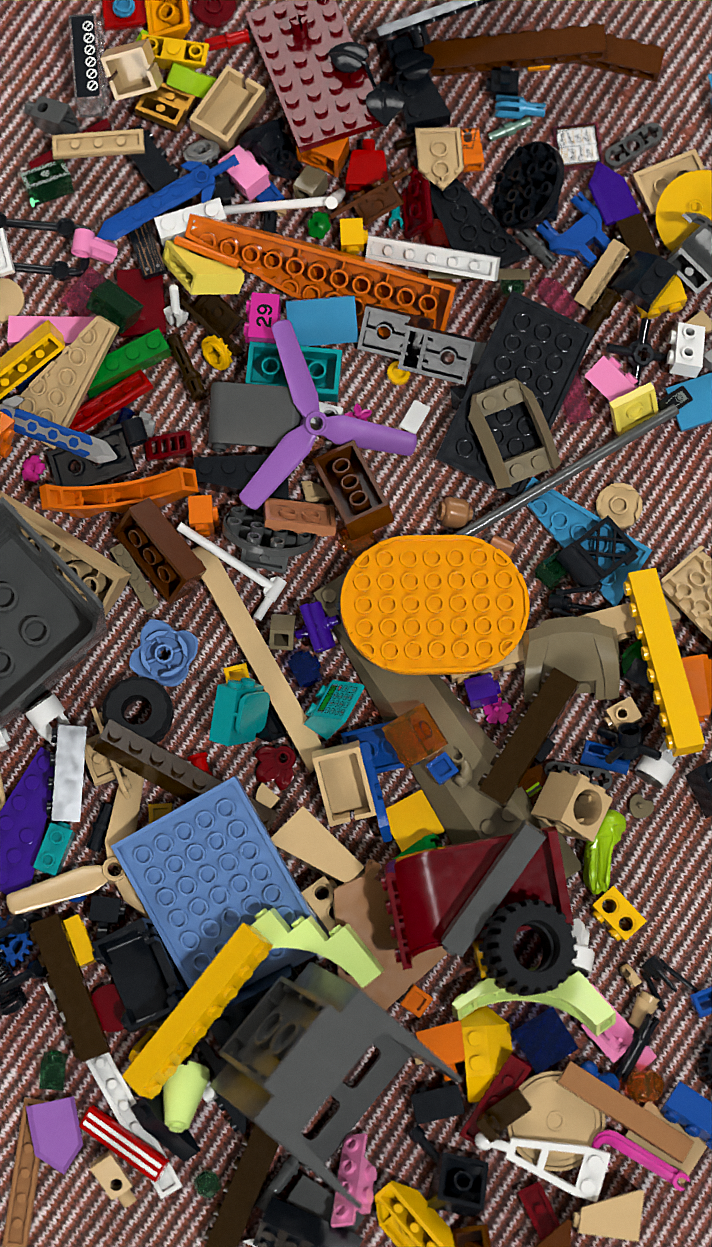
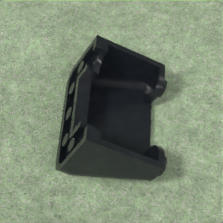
M140 918L92 943L94 948L93 956L96 962L108 966L126 1010L122 1012L121 1023L129 1033L137 1032L166 1020L189 992L181 973L151 919Z

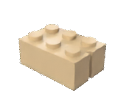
M227 65L190 117L191 130L208 140L216 142L219 147L230 152L266 100L265 88L247 78V90H245L244 75Z
M359 740L313 751L312 759L329 826L351 822V810H354L355 820L376 816Z

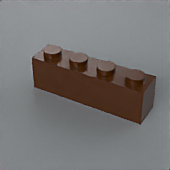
M607 33L608 59L574 62L575 64L657 83L665 49L656 44H642L635 39L625 40Z

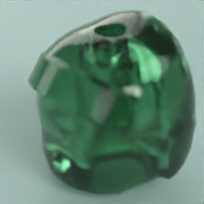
M501 280L500 288L508 299L511 291L522 295L525 291V284L523 280Z
M205 1170L194 1180L195 1189L203 1198L214 1197L222 1187L220 1179L213 1171Z

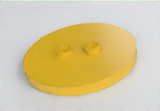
M702 169L684 173L669 183L662 192L656 208V225L661 240L671 252L700 226L694 222L689 223L682 216L685 212L700 213L712 220V170Z

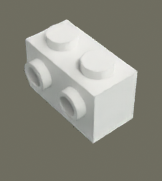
M678 322L675 329L670 331L668 343L671 344V350H669L667 355V364H670L669 373L692 378L698 376L703 366L705 327Z

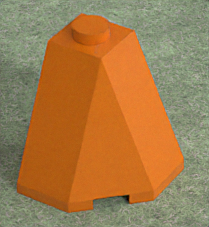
M708 654L681 658L700 724L704 723L705 719H708L712 710V659H709Z

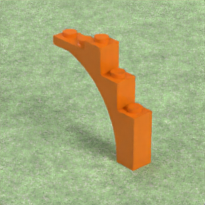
M182 467L158 475L114 484L76 487L44 484L39 487L42 510L69 513L70 517L85 519L105 511L127 512L130 507L147 498H150L158 507H162L199 492L196 470Z

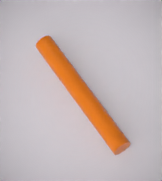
M180 236L175 237V245L235 269H238L240 265V260Z

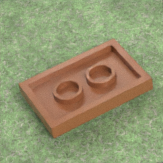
M269 497L263 503L264 527L274 531L281 529L290 530L298 534L305 532L314 533L321 537L335 536L336 520L334 506Z

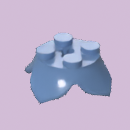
M150 619L141 630V643L138 648L133 650L129 666L140 677L156 680L160 685L167 687L178 686L186 679L189 673V665L197 654L198 639L189 631H175L164 621ZM162 651L171 652L168 660L159 659L162 656Z

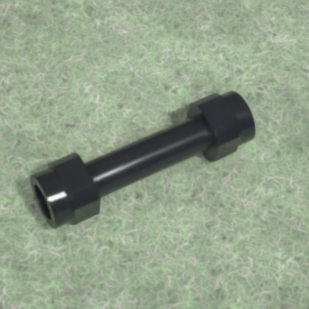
M417 1125L408 1135L414 1143L418 1142L437 1165L440 1154L425 1137V1131L420 1125Z

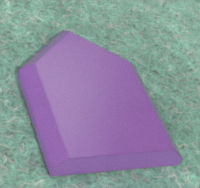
M74 1096L26 1106L35 1156L63 1175L83 1146Z

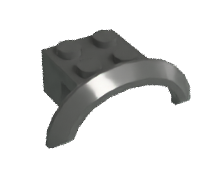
M685 212L682 216L689 223L694 222L700 226L669 254L666 261L678 269L677 275L698 295L712 282V220L700 213Z

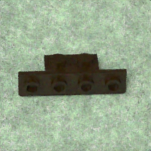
M179 290L180 307L187 309L192 314L190 316L192 320L199 325L202 324L207 329L206 333L208 336L215 335L218 339L222 338L223 343L228 345V350L232 352L231 356H243L245 352L230 336L244 319L219 294L203 295L195 303L183 290Z

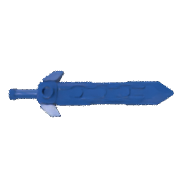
M230 156L229 159L211 169L202 162L187 161L181 167L190 173L163 187L160 191L105 220L97 237L103 240H117L165 211L173 209L196 196L201 191L202 204L211 200L216 189L215 177L233 166L239 165L236 156Z

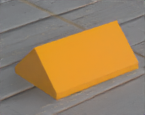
M145 0L149 35L183 40L191 28L188 0Z

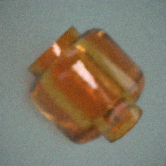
M638 1070L632 1072L629 1076L626 1088L635 1102H654L660 1098L664 1091V1081L654 1070Z

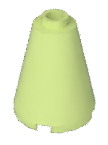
M188 1061V1065L180 1064L175 1074L169 1077L163 1085L165 1125L169 1127V1130L183 1132L184 1129L190 1127L210 1080V1070L204 1065L193 1061Z

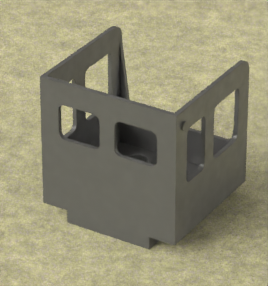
M3 496L0 498V730L14 717L17 719L28 707L34 704L87 656V652L107 635L104 605L101 600ZM21 528L39 546L40 551L25 537ZM57 566L82 591V593L86 596L87 601L61 575V573L57 569Z
M310 962L294 982L280 976L222 1047L218 1054L228 1061V1064L210 1084V1087L300 1161L305 1170L308 1172L312 1171L360 1209L363 1205L352 1197L324 1165L411 1055L459 1084L463 1079L361 989ZM371 1044H373L379 1050V1057L356 1086L348 1087L342 1080ZM331 1095L337 1100L338 1108L314 1138L306 1139L302 1135L303 1129Z

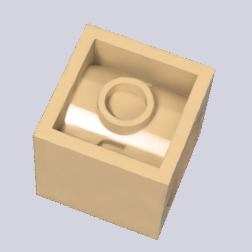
M563 770L561 773L551 771L531 815L549 827L555 826L557 831L564 836L593 842L613 798L605 794L606 790L601 786L590 784V779L582 774L577 773L574 776Z

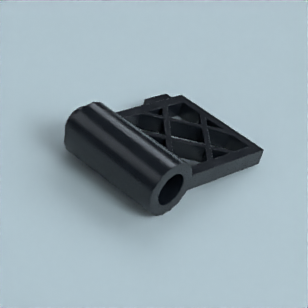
M607 515L574 543L565 547L555 559L580 587L603 586L601 582L624 563L626 566L630 565L639 557L636 554L639 549ZM607 524L613 530V538L600 537V528ZM585 540L596 541L595 552L586 551L581 543ZM599 541L611 542L612 554L599 552ZM616 543L625 544L631 551L626 555L615 554ZM598 557L611 558V567L604 571L598 565ZM598 590L588 591V592H585V593L587 594V593L591 592L592 594H594V593H596Z

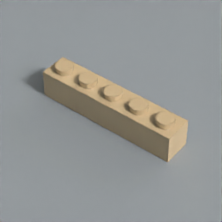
M613 239L608 244L604 254L601 255L596 266L592 269L589 277L584 281L581 289L576 293L574 300L588 310H591L630 249Z

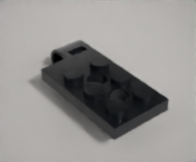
M143 418L127 419L120 424L109 427L107 431L93 435V437L104 440L110 445L117 455L116 460L94 466L91 460L72 454V452L62 448L47 452L56 486H95L137 471L131 448L149 441ZM79 461L81 464L80 471L72 473V463Z

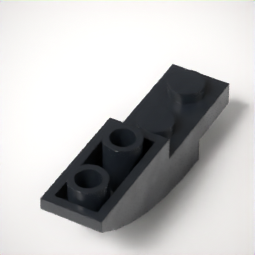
M204 1040L197 1045L200 1050L196 1053L204 1065L209 1063L213 1069L209 1074L215 1080L228 1064V1061L224 1058L218 1060L208 1042ZM215 1092L218 1097L214 1100L222 1112L227 1110L231 1118L227 1121L234 1132L240 1131L242 1135L246 1133L247 1117L219 1093Z

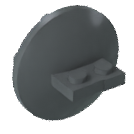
M263 504L257 510L250 509L246 505L232 507L231 511L223 519L222 530L224 535L233 544L242 548L240 561L253 568H263L268 571L286 574L289 557L306 553L313 548L316 541V534L305 532L298 534L290 530L281 529L274 531L264 527Z

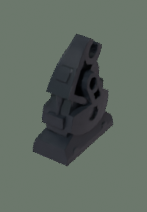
M282 117L247 131L238 141L243 148H252L253 155L265 163V167L270 173L291 180H296L299 177V171L302 169L303 164L296 160L291 139L283 131L285 123Z

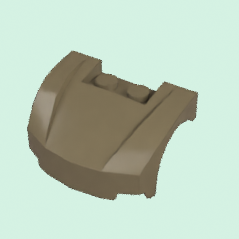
M562 617L542 621L539 627L528 632L524 631L522 636L524 702H529L535 691L539 693L543 686L541 684L542 678L547 671L551 673L554 667L579 681V688L575 694L595 693V700L619 699V645L615 628L602 625L598 619Z

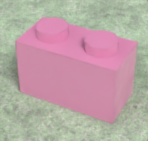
M238 145L221 158L218 164L229 159L232 155L236 156L239 165L233 166L222 174L229 176V181L251 201L271 185L268 178L270 173L263 164L258 165L255 162V157L249 150L244 151Z
M603 356L585 375L610 402L639 387L637 385L639 381L630 372L625 374L620 369L622 364L613 356L610 358Z

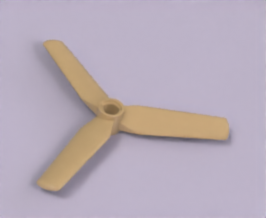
M124 767L122 769V776H128L132 788L128 789L130 798L126 799L120 785H118L105 838L107 860L104 864L82 866L8 894L6 896V903L13 915H19L94 893L108 883L116 886L124 901L144 917L150 919L111 848L113 844L136 832L144 778ZM115 865L120 869V874L118 876H111L107 868Z

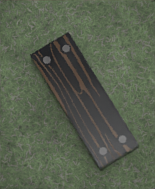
M148 221L142 224L141 227L128 233L144 280L166 274L162 257Z

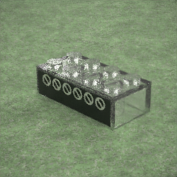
M96 13L68 15L74 95L80 118L107 116L106 107H110V97L107 86H109L108 77L100 59L105 52V35L102 21H97Z

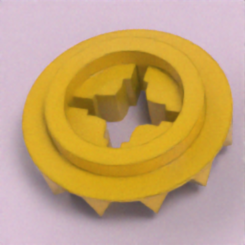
M213 335L206 337L202 341V353L206 361L213 368L225 370L233 362L230 357L232 352L228 350V345L223 343L222 338L218 339L217 336Z

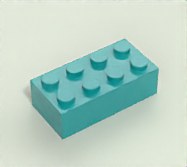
M250 342L245 384L289 387L276 344ZM300 346L316 387L319 401L338 402L343 361L342 350Z

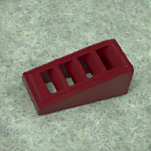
M190 430L150 437L149 441L145 443L147 462L193 457ZM179 440H184V449H180ZM171 441H175L176 450L171 451ZM162 442H166L167 452L162 453ZM157 443L158 454L153 455L152 444Z

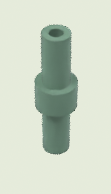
M527 116L516 122L510 121L505 123L502 128L488 133V139L490 142H493L504 136L510 137L516 134V131L532 125V121Z

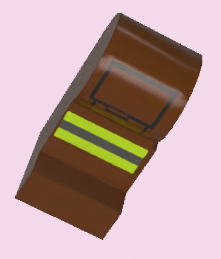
M541 764L528 769L518 785V788L522 787L529 799H531L533 808L548 778Z

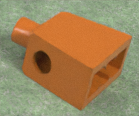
M460 1020L415 1032L416 1038L458 1074L455 1064L465 1061ZM443 1075L445 1082L452 1080L449 1077Z

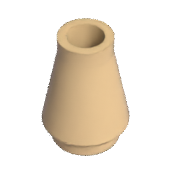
M642 990L640 995L636 997L628 1022L639 1028L647 1013L653 1014L659 1007L657 1005L659 999Z

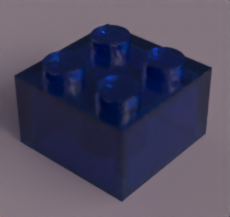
M553 1006L511 1032V1036L523 1056L532 1065L535 1075L579 1049Z

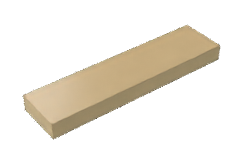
M143 129L52 135L53 158L58 160L145 153Z

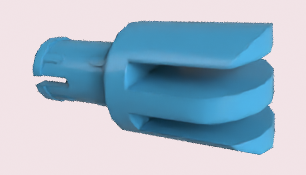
M496 95L497 103H495V109L497 111L495 112V117L522 119L525 115L542 118L545 116V103L526 102L524 97Z

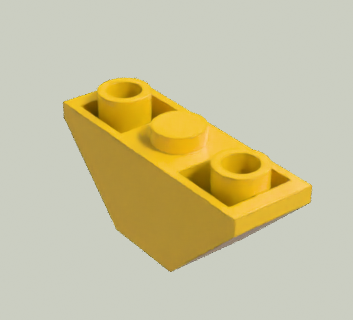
M142 34L141 40L149 39L155 56L152 63L157 62L159 68L170 70L173 62L194 69L206 67L209 44Z

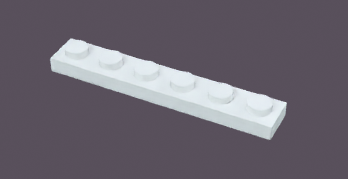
M374 235L368 236L366 258L489 281H497L500 257Z

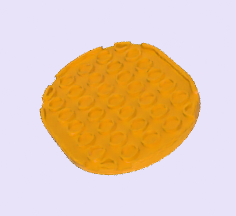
M407 535L380 541L378 544L365 550L355 560L344 579L340 595L342 623L346 634L355 648L378 667L403 675L471 674L493 667L504 660L519 643L526 629L530 611L526 583L512 560L502 550L495 548L484 540L466 535Z

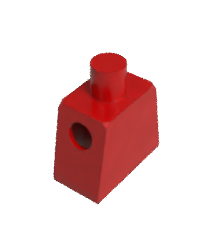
M363 139L362 150H352L345 182L346 192H360L364 189L365 193L373 189L371 185L383 178L385 182L389 180L385 152L383 150H375V140Z

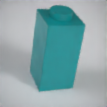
M58 821L57 825L50 822L33 866L35 870L53 877L60 875L75 836V832L70 830L71 825Z

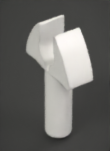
M171 285L169 287L171 306L163 310L169 324L172 325L176 322L178 328L186 322L188 312L180 308L178 286Z

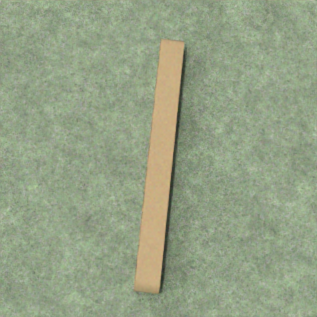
M200 545L192 551L207 569L201 577L260 685L264 686V692L269 693L270 703L309 773L315 771L312 752L324 749L316 733L304 725L307 717L219 558Z

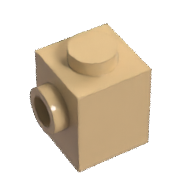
M630 696L606 709L604 713L606 717L603 720L609 730L613 729L614 732L618 733V727L621 724H635L641 721L643 716Z

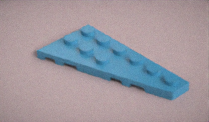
M532 477L523 492L539 484L541 481ZM554 489L526 504L563 549L569 544L574 543L602 520ZM605 524L600 528V537L613 538V530ZM627 534L625 535L639 549L636 553L639 557L630 565L626 566L624 563L601 582L603 586L598 590L612 607L618 606L625 595L623 582L626 581L628 573L640 571L652 552L650 548ZM585 540L581 543L586 551L595 552L596 541ZM599 541V552L612 554V543ZM616 543L615 554L626 555L631 551L625 544ZM598 557V565L606 571L611 567V558Z

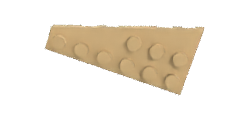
M96 316L78 334V337L29 384V387L21 395H18L25 400L16 408L69 428L120 327L102 316ZM41 441L42 443L46 444L47 446H49V447L52 448V449H57V448H59V447H56V446H54V445H51V444H48V443H46V442Z

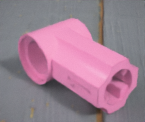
M84 228L75 230L71 248L73 255L81 258L91 257L106 264L113 263L118 252L116 244L95 237V233L91 230Z

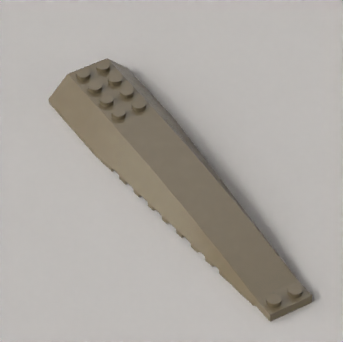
M348 571L313 593L316 600L321 601L326 616L338 615L340 617L341 623L335 625L332 630L354 666L360 680L363 682L383 721L390 722L410 717L420 764L410 766L453 845L513 834L524 819L538 829L549 827L531 815L533 810L531 799H529L522 787H517L505 808L479 793V780L484 773L489 774L493 767L490 765L492 759L497 752L500 754L501 752L439 675H403L390 672L370 662L355 648L346 634L341 615L335 608V604L340 602L341 589ZM458 749L463 750L465 758L469 761L472 768V780L464 788H460L455 783V777L459 776L461 766H456L459 773L439 786L427 770L426 764L444 752L447 753L450 759L453 756L455 760H460L462 756L458 753ZM558 832L567 880L584 869V867L562 834Z

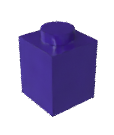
M491 673L464 680V688L471 710L498 702V694L501 693L498 679L493 680Z

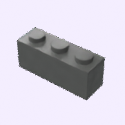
M303 1175L287 1200L291 1202L290 1205L331 1223L335 1196ZM356 1211L355 1224L342 1226L341 1228L355 1233L365 1216Z

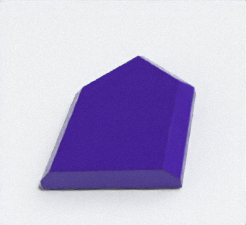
M597 161L588 187L605 225L616 224L617 221L639 214L640 211L625 178Z

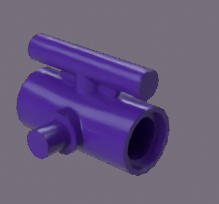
M321 601L299 606L305 625L302 626V629L295 631L296 638L298 640L304 637L310 638L315 653L335 647L336 644L331 629L341 623L340 617L338 615L326 616Z

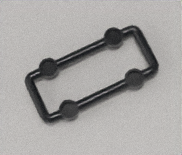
M0 212V228L4 230L8 227L58 232L63 238L72 237L78 228L91 230L86 225L74 224L70 218H62L56 223L11 219ZM90 257L81 258L80 268H71L64 261H57L52 266L15 262L13 264L15 272L53 275L57 281H65L69 277H82L86 275L89 269Z
M36 912L26 916H12L8 920L7 925L0 929V940L10 934H23L27 932L29 924L44 918ZM39 959L31 961L27 966V970L0 984V995L31 978L41 979L46 977L48 974L46 966L42 967Z

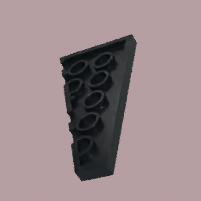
M415 159L413 160V165L418 170V161ZM457 178L443 191L429 180L432 208L451 249L500 257L499 269L506 268L530 257L527 251L523 250L516 243L514 237L503 229L500 222ZM464 279V280H465L466 283H468V282H471V281L476 280V279Z

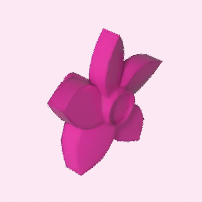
M357 403L354 406V412H348L344 415L367 421L372 411L368 409L362 410Z

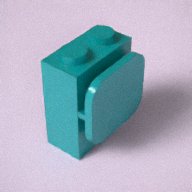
M245 677L241 678V681L228 680V683L218 684L209 740L225 746L255 741L256 733L264 729L267 721L270 695L263 691L264 686L256 684L252 678Z

